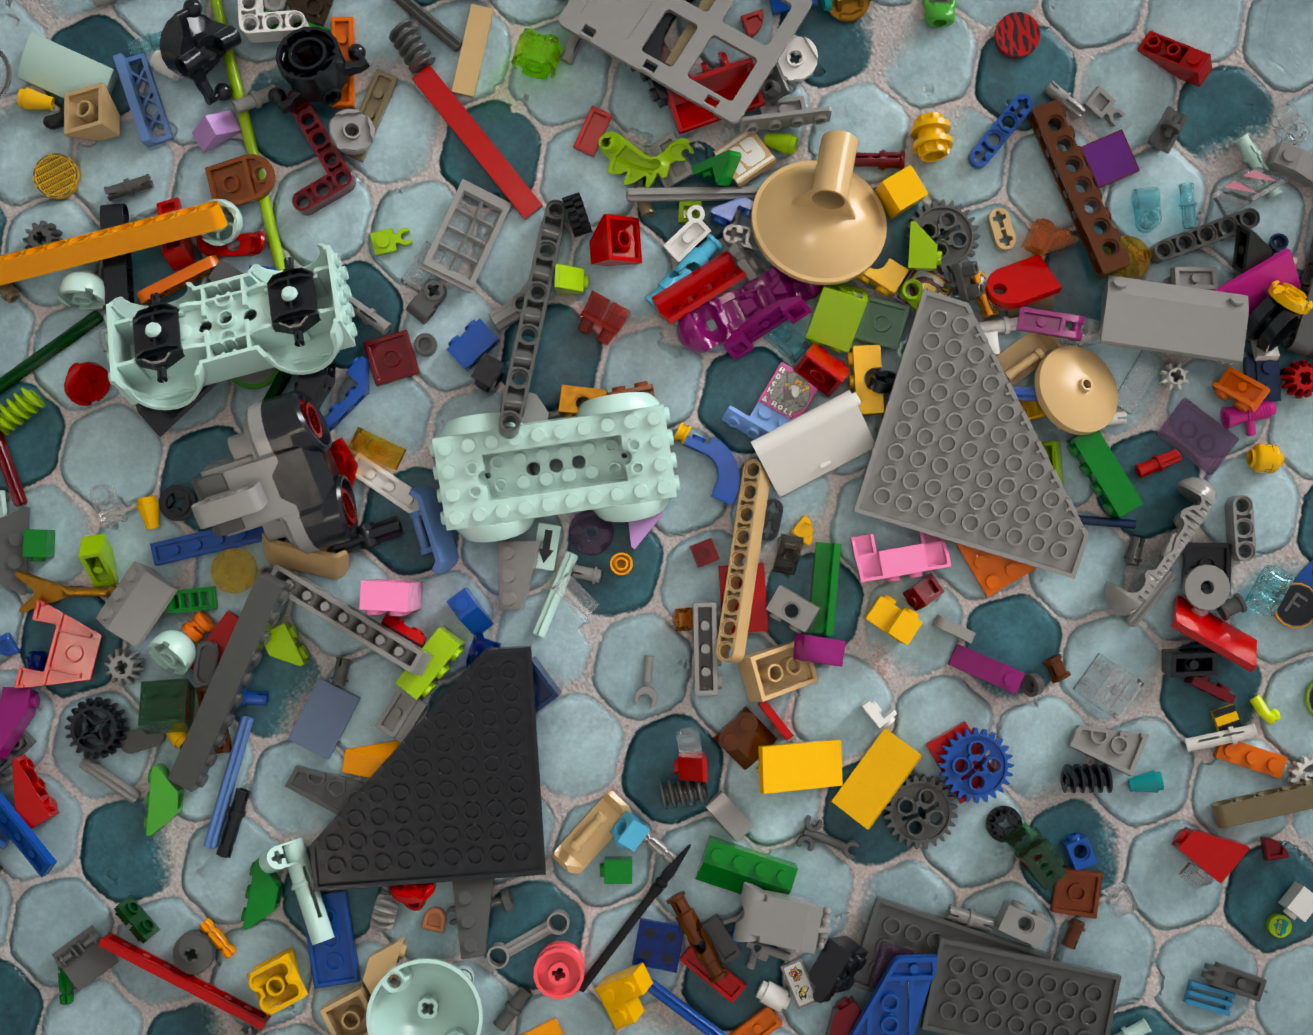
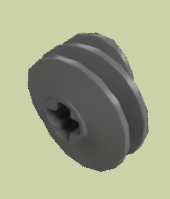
M190 930L183 934L176 941L173 948V959L176 966L187 974H198L205 971L214 961L216 954L215 945L200 930ZM191 949H195V950H196V951H195V954H198V955H196V956L193 955V952H194V951H191Z

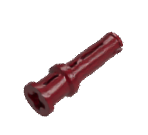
M881 150L879 153L857 152L854 166L878 167V169L883 171L885 168H897L901 171L905 165V150L900 152Z

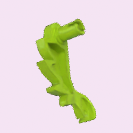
M614 131L604 133L598 142L601 152L610 159L607 172L614 175H622L627 172L623 182L624 186L636 184L646 177L645 187L651 188L658 175L664 179L668 177L670 166L673 162L687 161L682 155L685 149H688L689 153L694 154V150L689 144L691 142L686 138L676 139L664 152L653 157L648 156L621 134Z

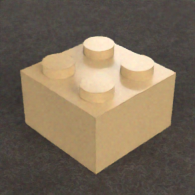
M364 982L327 1001L319 1010L331 1035H368L366 1012L371 994Z

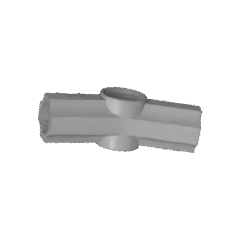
M528 281L511 301L488 314L499 332L520 320L522 310L518 309L517 305L519 302L524 301ZM533 294L532 297L540 299L542 295Z

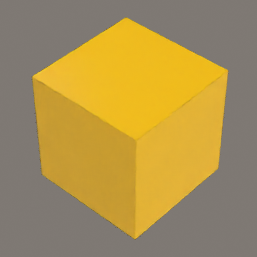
M911 165L883 180L874 190L891 220L918 205L929 194Z

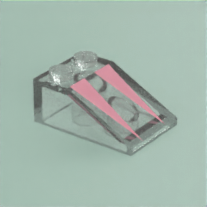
M1260 167L1252 171L1247 168L1236 175L1237 180L1230 182L1228 179L1217 185L1218 191L1211 194L1225 217L1290 181V178L1287 175Z

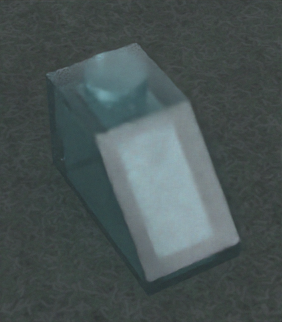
M785 322L762 336L783 356L794 363L810 348V345L799 331Z

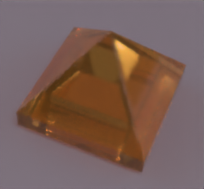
M676 608L674 610L672 622L675 631L692 630V608Z

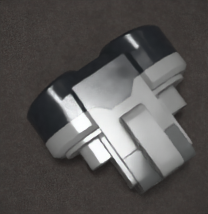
M294 390L251 404L248 407L244 419V432L228 437V446L232 455L210 462L191 481L199 499V502L193 504L191 509L200 529L211 527L214 536L221 537L225 535L232 536L262 526L269 541L287 536L293 546L306 554L354 539L358 529V515L354 492L349 479L339 472L330 450L332 439L327 423L316 404L308 395L299 390Z

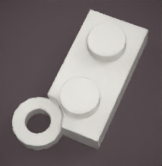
M693 205L687 210L689 221L663 245L664 249L678 263L711 232L702 221L705 217V211L699 205ZM693 210L700 212L699 218L695 219L692 217Z

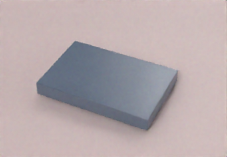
M320 677L288 739L329 760L361 697Z

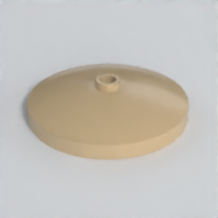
M1063 346L1047 354L1039 363L1035 373V393L1041 409L1052 423L1071 434L1089 435L1101 430L1111 422L1118 406L1117 386L1109 368L1097 355L1082 347Z

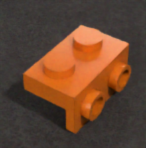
M1230 366L1218 383L1214 381L1212 384L1215 391L1214 394L1224 401L1229 399L1235 402L1234 406L1243 412L1249 410L1255 413L1271 391L1269 387Z

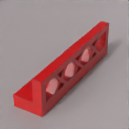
M725 251L651 297L659 316L669 324H673L686 314L746 278L743 270L736 267L731 254Z

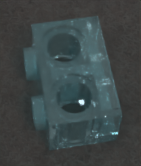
M1265 565L1245 599L1247 607L1263 616L1273 617L1296 576L1276 565Z

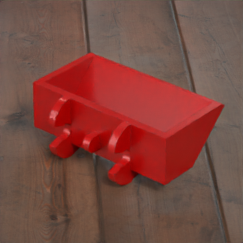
M719 52L720 66L708 70L706 62H702L701 68L703 72L691 76L688 74L690 79L727 100H733L754 68L752 58L748 56L729 62L726 53ZM666 88L669 94L668 108L679 134L722 120L713 115L712 112L697 106ZM761 89L747 111L765 105ZM707 97L705 101L715 108L719 104V102L710 97Z

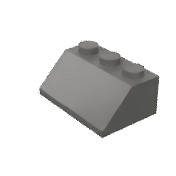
M134 561L100 610L96 619L107 630L139 648L178 590L155 569Z

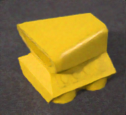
M293 947L256 965L251 972L246 974L249 979V987L255 991L259 999L260 1008L266 1012L267 1016L290 1006L308 995L300 978L296 953Z

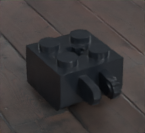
M848 936L829 938L808 973L810 981L817 985L814 989L815 992L812 994L815 1002H828L835 993L848 991L855 982V974L866 964L867 960L865 957L868 951Z

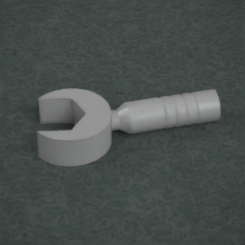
M645 655L644 686L636 691L635 702L636 704L638 703L639 696L648 694L653 699L652 708L657 703V693L654 688L650 687L654 656Z

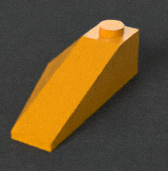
M394 740L345 749L342 772L370 778L397 748L400 741Z

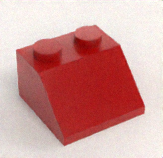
M813 343L793 371L827 397H830L845 380L850 369L841 360L835 359L828 354L824 347Z

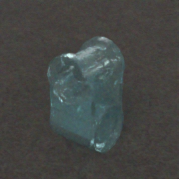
M1158 187L1133 189L1132 205L1136 228L1142 233H1149L1162 221L1160 190Z

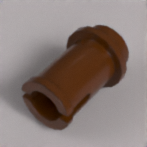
M1072 918L1071 921H1068L1069 927L1061 943L1075 950L1082 931L1085 932L1086 929L1084 928V922Z

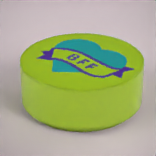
M1274 913L1268 917L1266 928L1273 936L1284 938L1291 932L1292 924L1286 916Z

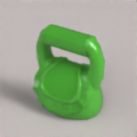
M923 0V7L925 9L924 19L927 25L947 27L954 23L956 0H950V3H930L929 0Z

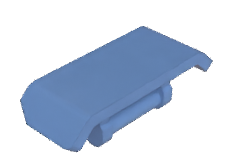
M426 486L411 488L409 495L417 499L420 508L418 511L409 513L420 544V553L424 555L433 552L435 564L432 571L435 574L450 571L457 564L459 554L452 531H447L446 525L441 523L440 512H443V504L438 502L437 490ZM421 516H422V518H423V521H424V524H425V528H426V531H427L428 538H429V541H430L431 546H429V542H428V539H427V536H426V532H425V529H424V526H423V522H422Z

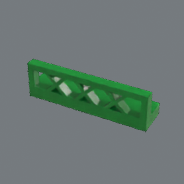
M816 542L810 602L822 609L808 633L833 636L841 544Z

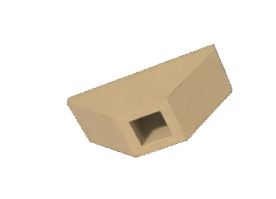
M401 936L375 950L369 957L363 981L371 995L379 981L386 975L388 969L398 966L399 959H404L407 945H404L406 937ZM391 975L389 980L392 983L393 981L397 982L399 976Z

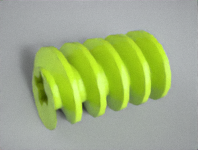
M22 387L20 388L22 396L16 392L13 394L16 401L7 398L8 407L0 404V430L6 435L10 434V430H16L17 424L22 425L25 423L24 418L29 420L32 417V413L37 414L39 407H46L40 396L33 390H27Z

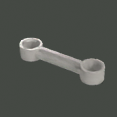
M555 909L550 912L547 921L506 944L501 942L492 944L486 955L488 964L495 969L503 968L507 965L512 955L550 934L561 935L565 933L570 924L569 914L565 910ZM553 915H562L567 920L563 929H555L551 926L550 919ZM495 948L503 949L506 953V960L501 963L494 962L490 957L491 951Z

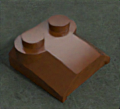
M746 706L713 737L744 770L748 769L759 759L758 746L773 745L777 740L775 735Z

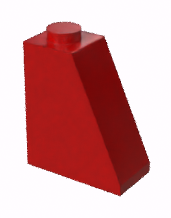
M1189 827L1180 829L1175 834L1174 841L1171 843V845L1219 883L1225 880L1250 849L1239 841Z

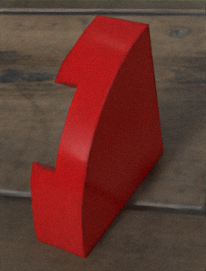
M762 9L740 17L745 34L750 38L754 37L762 26Z

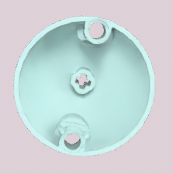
M418 958L389 968L386 975L373 990L366 1012L368 1035H480L483 1023V1009L480 996L471 979L452 963L435 958ZM398 975L401 982L393 984L389 980V976ZM425 1003H426V1004H430V1003L433 1004V1007H432V1008L428 1007V1008L426 1009L424 1006H425Z

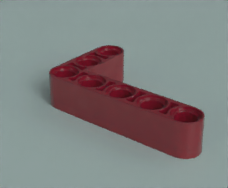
M290 90V91L287 93L286 99L288 98V96L290 95V93L293 92V90ZM303 101L291 113L327 172L325 176L297 191L292 197V204L296 210L303 215L309 216L351 192L356 186V180L339 150L331 143L329 133L312 104ZM308 118H314L312 125L305 126V121ZM320 137H325V143L323 145L317 146V139H319ZM336 156V163L334 165H328V159L330 157ZM342 176H349L346 184H339ZM324 187H328V194L326 196H320V190ZM305 198L309 199L308 206L300 208V202Z

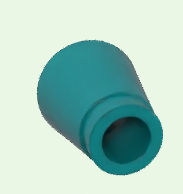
M1152 770L1128 778L1130 792L1158 793L1159 790H1164L1161 772Z

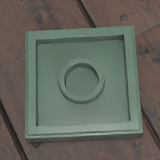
M868 296V302L854 340L871 345H880L882 348L898 352L912 308Z

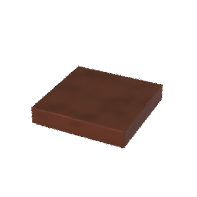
M1056 865L1049 910L1055 913L1097 919L1103 873L1085 869L1075 871L1071 867Z

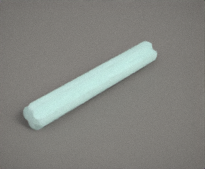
M565 552L537 619L533 634L538 637H545L578 556L572 552Z

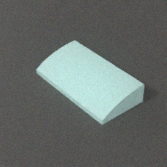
M33 32L30 33L18 70L19 79L61 98H64L65 93L99 83H104L111 95L119 78L118 72Z

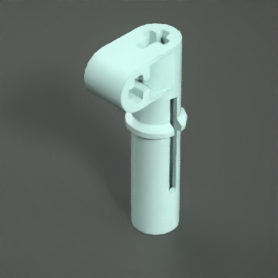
M303 838L275 846L262 853L259 858V866L264 872L275 873L286 868L288 869L293 884L291 891L295 890L312 946L334 938L335 936L320 891L313 892L311 862ZM283 854V859L274 862L272 861V858H276L279 855Z

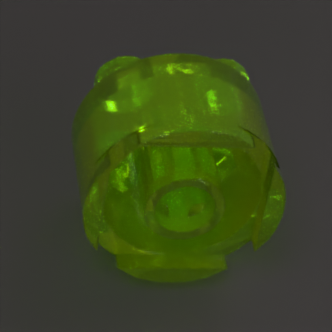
M525 28L524 32L519 35L511 63L516 69L517 66L523 68L522 73L527 76L547 80V76L551 75L552 79L556 75L563 48L559 44V38L555 35L547 34L545 36L533 29Z

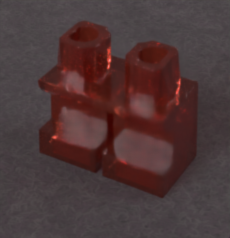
M592 290L588 298L589 300L580 314L582 319L578 330L589 335L595 325L602 329L597 340L607 346L614 336L618 337L630 317L631 311L613 301L611 303V300Z

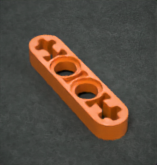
M216 255L208 256L140 290L136 295L141 305L151 304L150 295L152 293H159L162 299L186 287V282L194 283L210 275L219 260Z

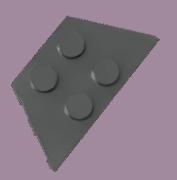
M25 507L0 518V584L21 595H26V584L17 578L15 573L17 570L27 572L28 557H23L24 529H29L30 507Z

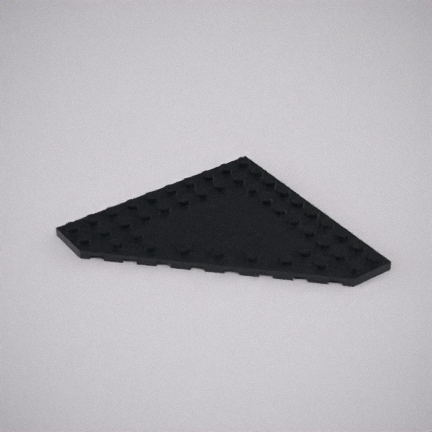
M531 645L485 648L310 845L313 892L546 875Z

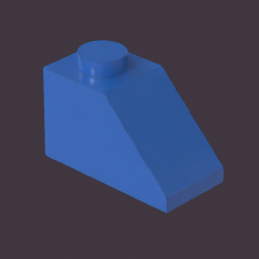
M468 587L462 589L446 601L458 619L475 637L494 624Z

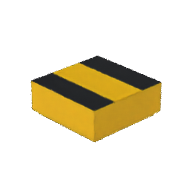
M1234 704L1210 711L1217 732L1228 730V727L1231 726L1233 728L1242 726Z

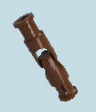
M680 891L668 898L666 902L671 904L676 914L675 919L684 934L687 935L688 942L700 965L705 967L710 976V983H715L727 976L729 972L724 970L720 963L717 950L706 931L701 927V922L694 908L689 906L684 896L686 893ZM703 939L706 943V948L704 949L698 946Z

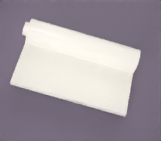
M848 390L751 441L779 497L873 449L875 442L858 407L862 403L856 392L851 393Z

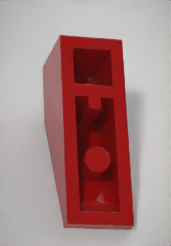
M178 197L156 203L158 215L182 209ZM190 237L162 244L163 255L173 271L186 268L195 263L194 249Z

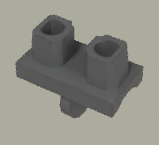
M778 62L762 85L764 94L773 106L777 104L780 98L791 93L788 87L789 80L783 75Z
M1168 106L1148 144L1168 154L1189 116L1181 114Z
M961 259L952 264L954 272L948 273L949 281L943 284L945 289L951 288L953 296L959 294L960 300L967 303L984 294L981 282L971 284L970 276L979 273L977 261L966 262V259Z

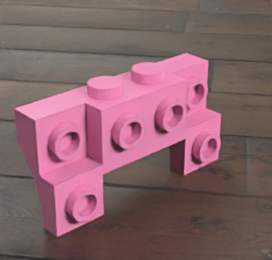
M918 531L920 544L877 551L874 534L850 537L859 582L887 578V582L901 580V575L909 574L910 578L923 576V571L951 567L950 555L945 539Z

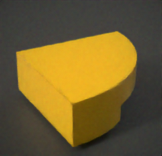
M803 515L790 533L807 546L811 544L813 539V527L810 519Z

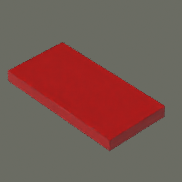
M1179 595L1175 597L1172 609V628L1249 672H1252L1257 667V640L1206 610L1193 607L1185 598Z

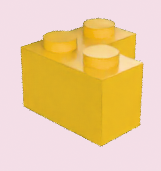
M886 594L884 597L877 595L863 618L898 642L908 646L923 623L918 619L920 615L910 608H898L895 606L897 601Z
M643 962L606 976L595 988L616 1030L635 1023L645 1011L638 997L645 994L653 984V981Z

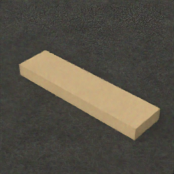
M471 4L451 91L453 94L475 98L493 19V8Z

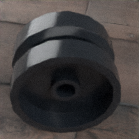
M1270 295L1248 317L1246 339L1248 341L1257 339L1256 347L1268 354L1290 334L1299 321L1301 314L1287 308L1283 309V306Z

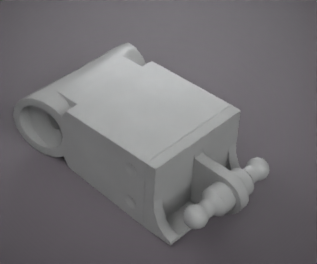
M743 882L740 898L743 912L736 920L733 941H758L759 943L815 954L816 948L823 950L825 939L832 932L829 919L832 913L830 907H820L814 904L813 899L763 890L754 884Z

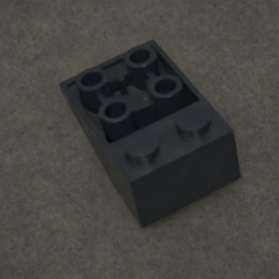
M334 359L331 364L318 372L298 375V382L294 384V390H299L308 395L318 409H320L335 384L337 360ZM300 403L301 410L304 416H306L308 407Z

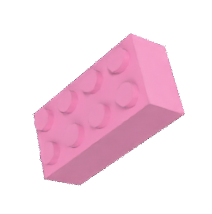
M387 579L361 581L359 610H366L368 615H380L390 612V616H404L415 613V610L421 609L423 582Z

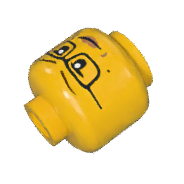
M1258 443L1248 450L1246 462L1253 472L1273 474L1278 470L1279 466L1283 465L1284 454L1280 453L1277 445Z

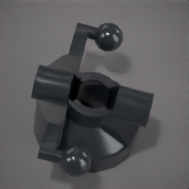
M186 0L183 9L176 12L166 22L161 32L159 45L161 57L168 69L177 75L194 81L208 105L218 100L227 101L232 96L231 87L226 83H219L213 91L206 75L219 63L222 55L241 44V36L233 26L213 21L206 15L201 14L202 5L198 0Z
M316 26L302 27L292 31L282 39L277 47L275 59L282 77L291 85L293 92L286 99L283 89L273 87L268 92V100L273 105H278L284 114L298 107L303 101H322L326 106L335 105L342 97L340 91L346 84L348 77L359 74L370 67L365 59V48L361 44H352L348 49V56L353 61L346 62L336 37L328 30Z

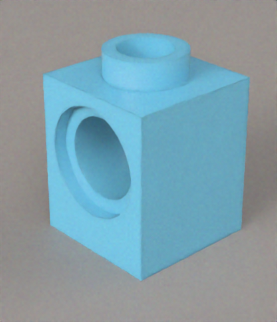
M625 810L610 833L615 838L614 843L623 850L627 847L635 852L651 829L642 819Z

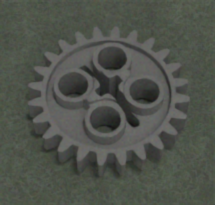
M944 199L941 200L939 206L933 200L931 208L924 204L922 207L923 211L917 209L915 212L917 217L912 216L909 221H916L922 229L928 228L932 233L930 238L933 241L939 235H944L957 226L960 228V230L949 234L946 239L942 238L935 242L938 245L937 248L943 251L941 265H936V269L939 268L940 274H943L946 268L949 273L953 272L952 264L958 262V260L966 259V262L970 261L968 256L973 257L976 254L972 249H976L979 246L974 240L980 238V235L974 234V231L979 226H972L971 224L976 218L971 217L968 219L967 217L970 210L962 212V204L955 208L953 200L947 206ZM942 217L949 218L951 226L944 225ZM908 225V226L906 227V230H908L909 232H910V225ZM910 233L905 236V239L910 240ZM953 237H959L963 242L962 246L956 245L953 242Z
M913 774L912 780L909 781L906 778L904 784L901 785L889 804H887L885 810L888 813L883 814V818L890 819V821L885 825L887 828L894 827L890 834L892 836L898 834V842H902L905 839L907 847L913 842L915 849L919 848L920 843H922L925 849H928V842L937 846V838L944 842L943 834L951 835L947 828L948 826H956L951 821V818L958 817L956 813L952 812L958 806L950 803L955 799V796L947 795L949 793L948 787L941 789L943 786L941 780L935 784L934 776H931L927 781L925 774L921 775L920 780ZM924 791H930L931 798L925 802L921 801V794ZM909 800V809L905 811L900 810L901 802ZM935 802L939 803V805L936 807H930ZM918 807H922L924 809L922 810L923 815L921 816L917 814ZM939 812L940 819L934 823L930 822L931 814ZM903 816H909L905 820H901ZM918 821V830L909 831L910 823Z

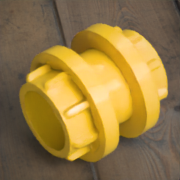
M938 112L924 113L914 120V124L910 128L911 137L915 140L912 144L913 153L918 155L920 160L924 162H935L944 159L950 153L949 150L953 146L952 137L948 135L951 130L950 122L943 117V114Z

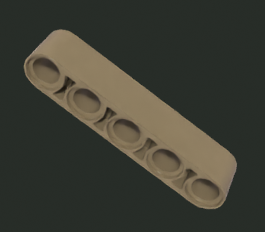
M1313 780L1214 802L1211 806L1219 828H1228L1313 809Z

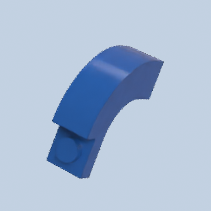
M698 435L687 436L683 446L708 456L717 468L718 478L711 497L732 506L740 483L739 468L734 455L724 443L713 436L709 445L705 443L706 439Z

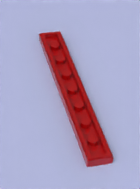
M428 65L412 78L413 82L526 221L543 207L541 202L433 68Z
M111 932L101 938L98 946L260 1030L266 1026L271 1017L270 1015L267 1016L260 1009L192 974L181 971L173 964Z

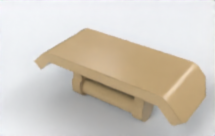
M1028 333L997 355V358L1008 381L1013 386L1037 369L1039 363L1045 357L1044 353L1046 351L1055 350L1062 346L1056 337Z
M262 534L263 551L266 560L271 565L275 566L278 564L292 570L330 579L343 577L349 569V554L346 550L331 553V547L306 554L293 546L287 537L285 542L279 540L269 541L266 534Z
M609 790L552 853V858L569 873L580 874L613 838V835L610 833L611 829L625 810L631 812L630 807L613 791Z

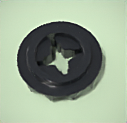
M182 485L169 486L162 492L159 498V508L162 514L172 521L188 519L193 513L191 506L197 503L194 493L188 487ZM175 497L185 499L181 503L182 509L172 507L175 503Z
M1009 806L994 808L986 819V829L989 835L1002 843L1012 842L1013 839L1020 836L1021 829L1023 828L1022 817L1014 808ZM1007 818V822L1013 826L1006 827L1003 833V828L996 823L1004 822V819Z

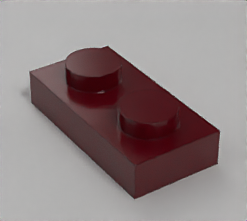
M1189 676L1185 678V683L1223 702L1233 704L1236 695L1229 692V687L1220 683L1214 685L1209 682L1210 678L1207 676Z

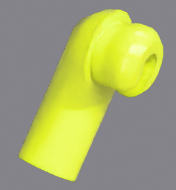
M1260 695L1249 700L1257 714L1268 724H1274L1275 721L1280 720L1281 715L1277 709L1270 711Z

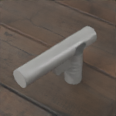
M758 941L746 942L745 947L752 949L746 967L752 970L755 969L757 959L767 961L769 955L787 962L791 958V953L759 943ZM754 945L761 946L758 950L754 949Z

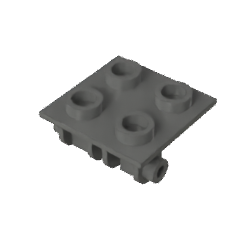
M93 925L51 954L57 965L62 968L78 991L119 962L113 953L98 946L102 937Z

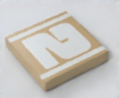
M741 132L713 151L714 156L727 150L741 153V160L732 178L739 188L777 163L776 158L756 133Z

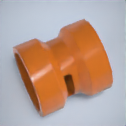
M198 611L194 615L193 620L187 621L182 625L185 634L196 643L203 638V634L215 628L213 621L202 611Z

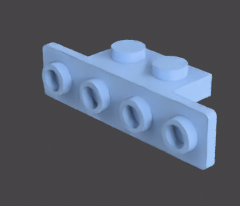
M758 401L750 416L733 406H729L722 418L729 426L745 433L751 439H757L791 421Z

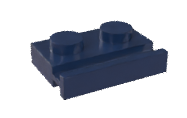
M1244 357L1243 374L1269 387L1271 390L1264 400L1269 402L1281 401L1279 359L1277 361H1255L1254 357Z

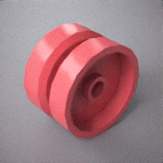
M554 941L540 950L535 962L533 978L537 988L543 995L552 999H565L580 989L585 973V959L582 952L576 945L568 941Z

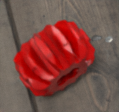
M1301 360L1299 363L1297 361L1291 362L1290 367L1287 366L1283 369L1286 375L1280 377L1281 380L1285 381L1281 388H1288L1287 395L1294 394L1296 399H1300L1303 396L1305 398L1311 397L1313 392V363L1308 364L1307 360Z

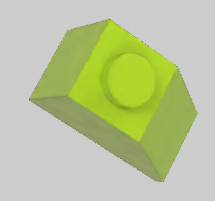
M911 221L908 270L936 271V265H941L942 251H937L938 245L916 221Z
M555 264V290L557 294L584 295V290L589 289V275H585V270Z
M105 533L82 537L78 557L94 587L118 584L113 549Z

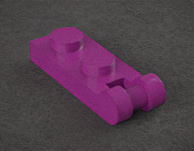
M1020 307L1016 331L1081 341L1082 333H1080L1081 325H1084L1085 317ZM1066 323L1072 324L1071 331L1064 330Z

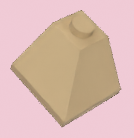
M104 83L64 94L65 136L97 141L120 136V114Z

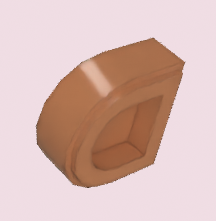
M436 906L429 908L424 915L421 928L444 933L447 922V914L444 909Z

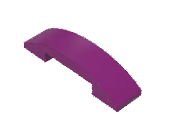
M801 296L773 303L740 325L723 345L724 349L736 361L755 349L752 342L788 319L792 324L796 323L810 314L812 310Z

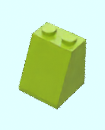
M847 283L823 285L805 338L809 339V342L812 344H825L830 346V349L833 351L849 353L868 302V291Z

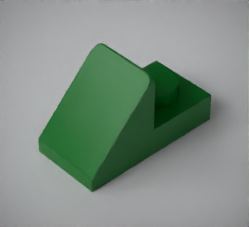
M727 150L691 166L693 175L701 176L703 179L715 177L717 185L729 186L741 160V153Z

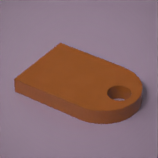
M256 154L242 155L205 168L212 199H226L236 207L264 199L270 194L275 183V172L271 163ZM264 168L266 170V177L263 180H259L258 173Z

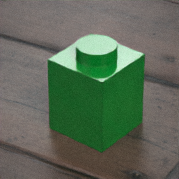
M24 529L23 557H31L33 562H46V557H54L55 530Z
M605 856L604 863H600V877H604V884H632V856Z

